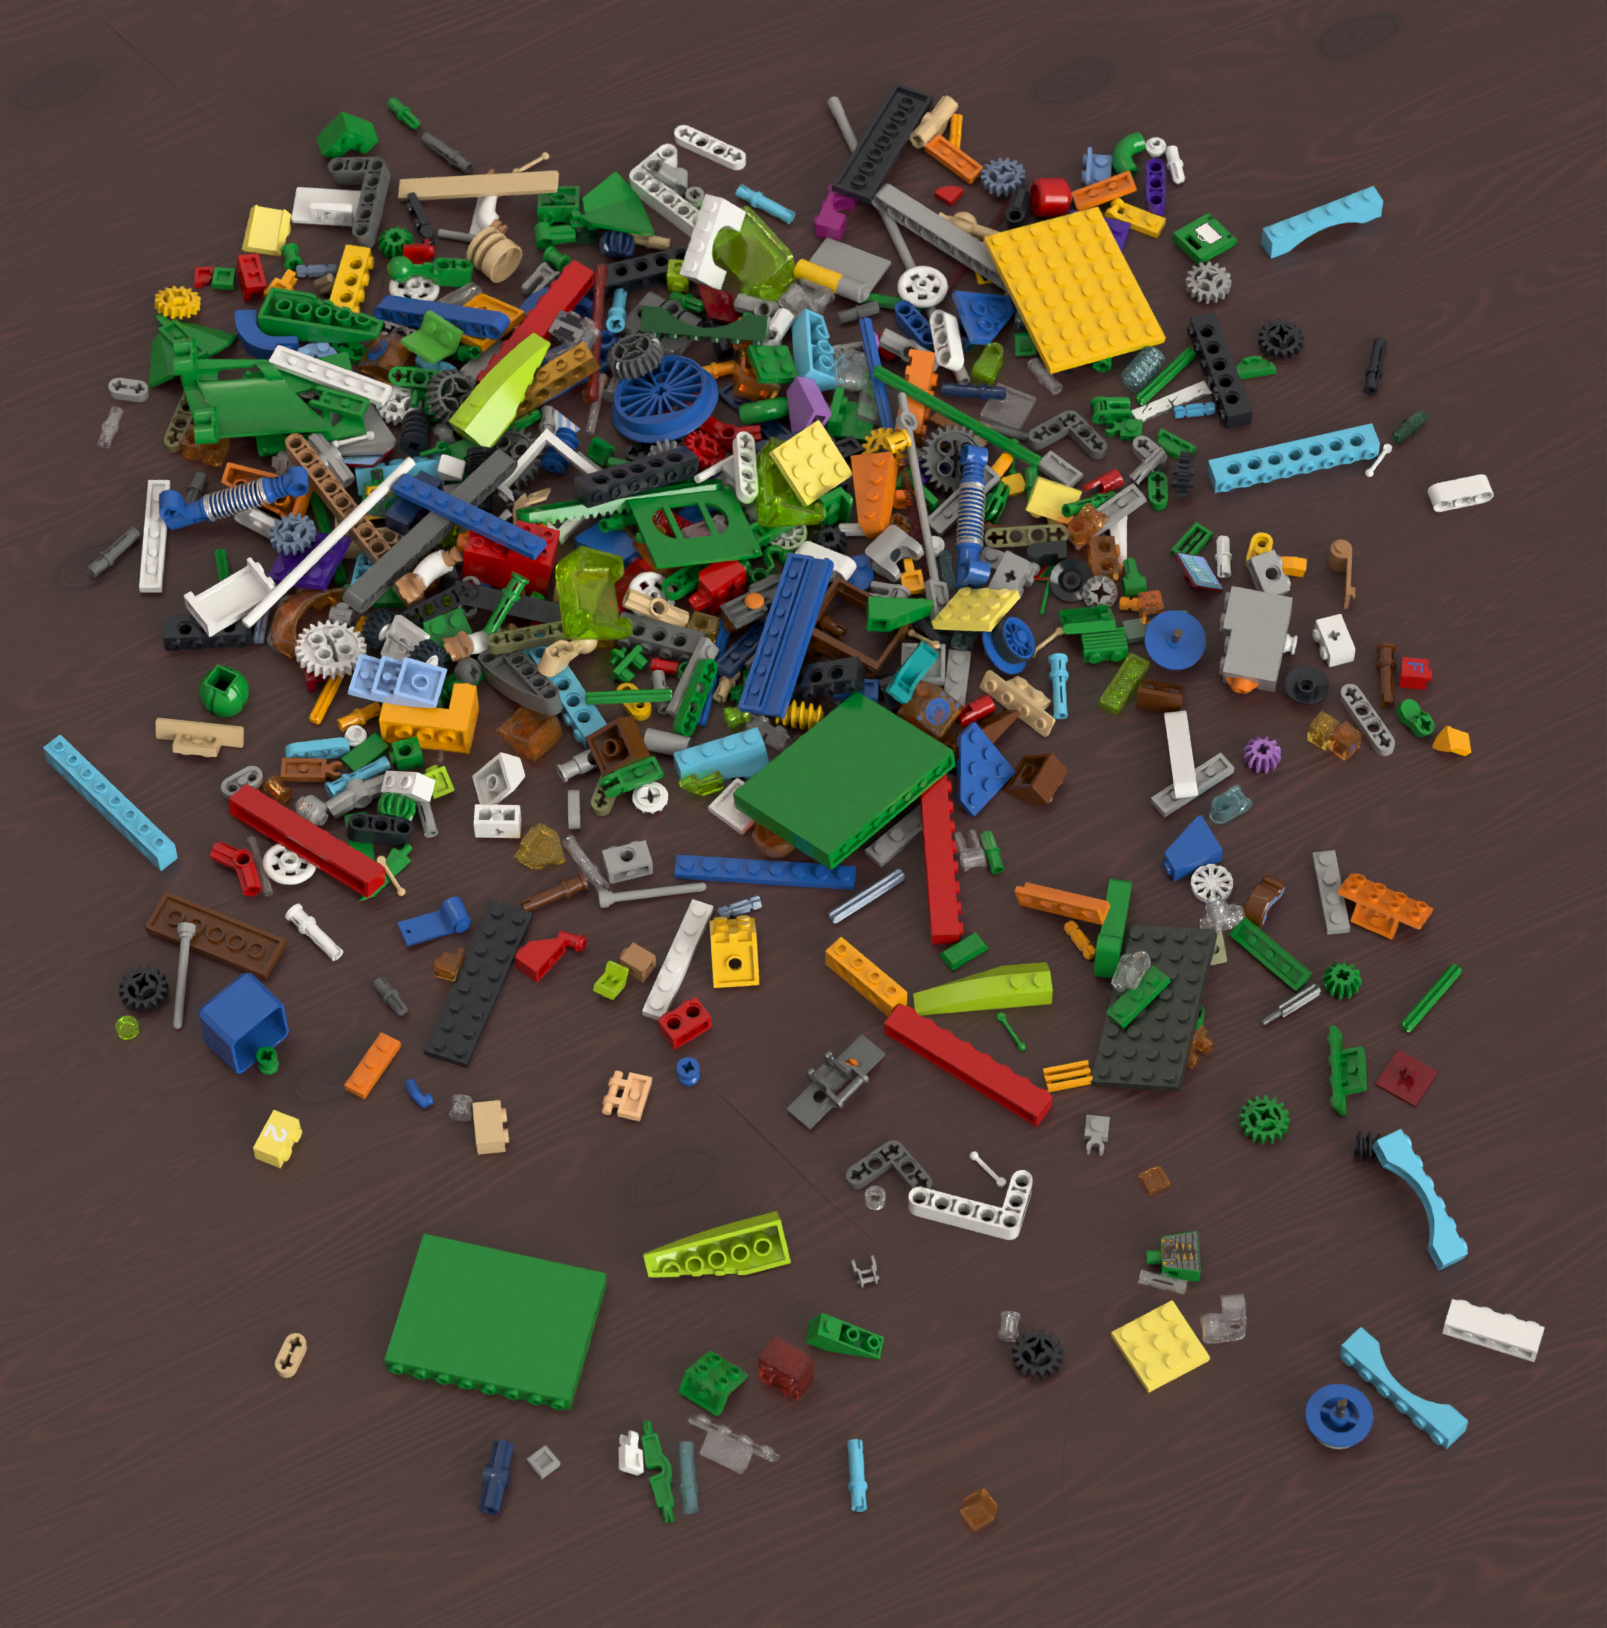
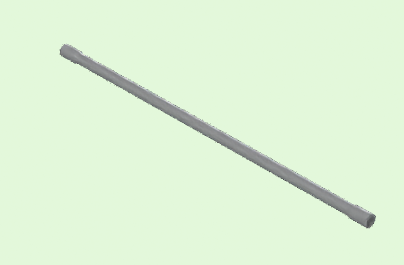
M832 97L827 101V104L842 131L851 153H853L858 145V141L845 116V111L839 98ZM879 211L906 270L916 267L895 220ZM915 275L911 277V280L914 281L915 279L920 277L918 275ZM925 296V297H919V298H920V300H925V299H927V296ZM935 306L924 308L929 320L932 313L936 311ZM964 365L960 370L953 371L958 384H968L970 382Z

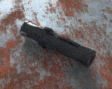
M1376 337L1374 339L1369 368L1365 372L1366 383L1364 392L1369 395L1377 393L1378 383L1382 378L1381 369L1387 340L1383 337Z

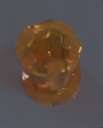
M278 775L270 777L264 783V790L269 792L279 804H284L292 796V790L286 788L281 783Z

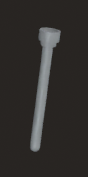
M701 882L612 893V891L607 889L598 890L600 908H607L609 905H613L614 902L702 892L706 890V884Z
M187 922L179 923L177 926V934L179 939H181L173 1019V1027L175 1029L182 1027L190 940L195 936L196 925Z

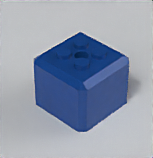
M242 973L199 1008L198 1016L205 1044L236 1074L243 1073L257 1062L256 1053L260 1048L264 1046L274 1048L289 1033L284 1004L252 973Z

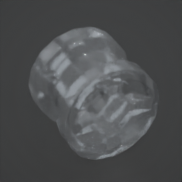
M464 1094L452 1096L451 1104L453 1106L449 1110V1116L457 1121L471 1120V1108L473 1107L474 1099Z

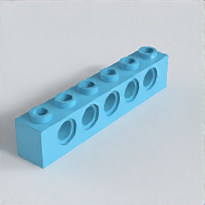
M536 634L534 637H536V638H541V637H544L545 635H544V634ZM551 645L525 649L523 651L538 667L541 660L539 657H542L545 649ZM567 666L566 669L554 677L548 678L559 690L563 706L561 712L563 713L562 717L565 724L572 727L576 741L578 743L582 742L586 749L589 747L586 737L607 725L595 705H587L585 703L586 692L570 667Z

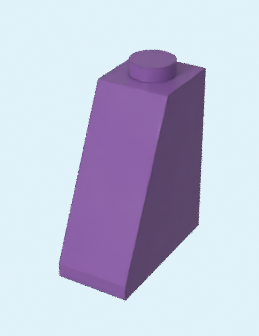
M796 376L787 390L792 433L805 429L818 420L824 427L832 413L815 380Z

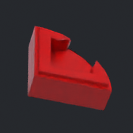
M945 186L936 190L934 197L951 207L963 194V189L956 186Z
M195 267V288L204 287L212 282L215 267Z

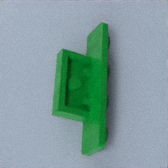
M1333 1025L1329 1027L1330 1034L1327 1036L1331 1049L1328 1061L1332 1069L1329 1081L1333 1090L1330 1102L1332 1108L1341 1116L1346 1115L1345 1095L1367 1091L1365 1049L1362 1046L1343 1050L1342 1033Z

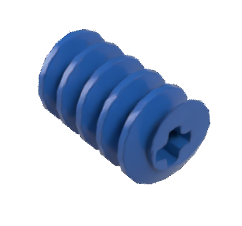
M567 427L557 429L555 436L576 452V448L580 445L577 434ZM549 446L542 457L541 466L547 471L561 475L566 472L569 461Z

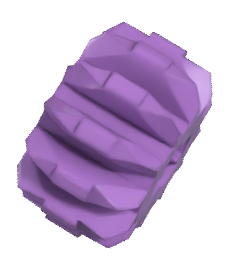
M1257 736L1256 741L1250 739L1248 745L1244 747V763H1248L1249 769L1256 768V773L1263 770L1267 774L1269 769L1275 770L1277 764L1281 761V749L1279 746H1276V740L1269 741L1268 736L1265 739Z

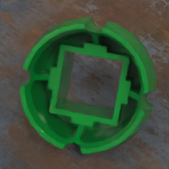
M217 664L215 668L209 670L201 679L198 689L199 698L209 713L214 712L217 717H230L239 713L242 710L243 704L246 705L249 696L248 682L240 671L234 670L229 666ZM227 681L231 684L224 692L215 688L217 682Z

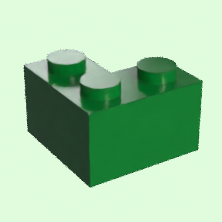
M340 112L316 137L322 156L330 159L341 158L350 148L366 154L378 142L371 122L344 112Z

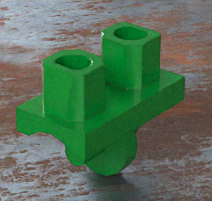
M637 645L627 657L625 656L627 653L625 647H622L620 650L613 648L609 653L612 658L609 664L611 666H615L616 663L619 665L609 676V679L612 682L617 679L621 683H629L635 675L627 667L631 664L636 670L640 671L648 662L640 653L643 648Z

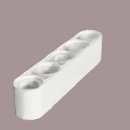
M1184 710L1164 713L1176 799L1198 796L1187 712Z

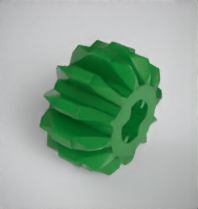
M399 225L396 229H392L389 226L388 231L383 230L382 236L378 240L379 250L386 259L404 256L403 246L414 244L411 233H408L406 228L400 229Z
M386 792L381 794L377 811L382 816L406 818L411 821L416 811V803L408 796Z
M1344 960L1339 965L1335 961L1332 967L1328 966L1326 968L1322 981L1325 991H1330L1331 997L1338 995L1339 1000H1341L1345 995L1350 999L1352 994L1358 993L1362 979L1360 978V970H1354V964L1347 966Z

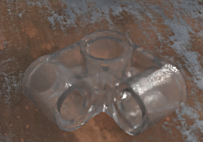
M847 349L833 363L836 386L839 388L860 391L864 379L871 378L866 353Z
M1244 1293L1220 1295L1222 1313H1210L1200 1318L1204 1343L1216 1344L1219 1342L1239 1341L1244 1338L1247 1322ZM1238 1324L1241 1327L1238 1329H1234L1231 1327V1325Z

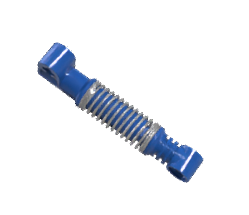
M970 444L963 446L960 455V462L963 465V478L958 488V495L960 497L958 498L959 506L957 507L959 515L957 516L958 529L956 530L957 538L955 543L956 551L958 552L956 588L958 590L964 587L978 589L987 582L990 575V563L979 560L980 552L983 550L986 483L983 478L984 467L988 460V449Z
M301 466L291 467L287 470L286 474L279 477H262L253 482H245L226 490L223 489L213 494L204 495L200 500L186 503L177 491L164 490L159 494V515L170 530H176L202 521L212 522L222 517H230L231 514L243 513L244 510H252L253 507L274 503L279 497L282 498L288 495L303 496L309 490L308 471Z

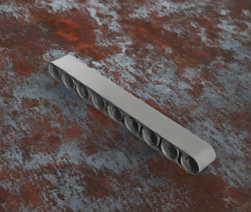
M884 184L874 195L872 204L879 211L1008 292L984 243L890 184Z

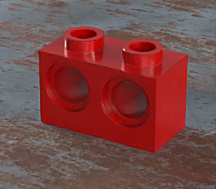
M697 997L685 1000L678 1008L671 1012H665L658 1019V1031L673 1050L712 1028L711 1016ZM693 1014L697 1015V1017L695 1018L688 1017ZM672 1026L679 1027L677 1029H670Z

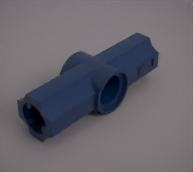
M499 1439L493 1441L488 1465L486 1464L484 1469L479 1511L485 1514L494 1515L500 1513L504 1490H507L509 1485L510 1463L514 1444L506 1440Z

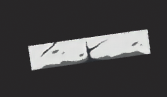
M1202 381L1134 409L1132 413L1136 419H1142L1144 422L1173 410L1175 406L1185 405L1212 392L1206 383Z

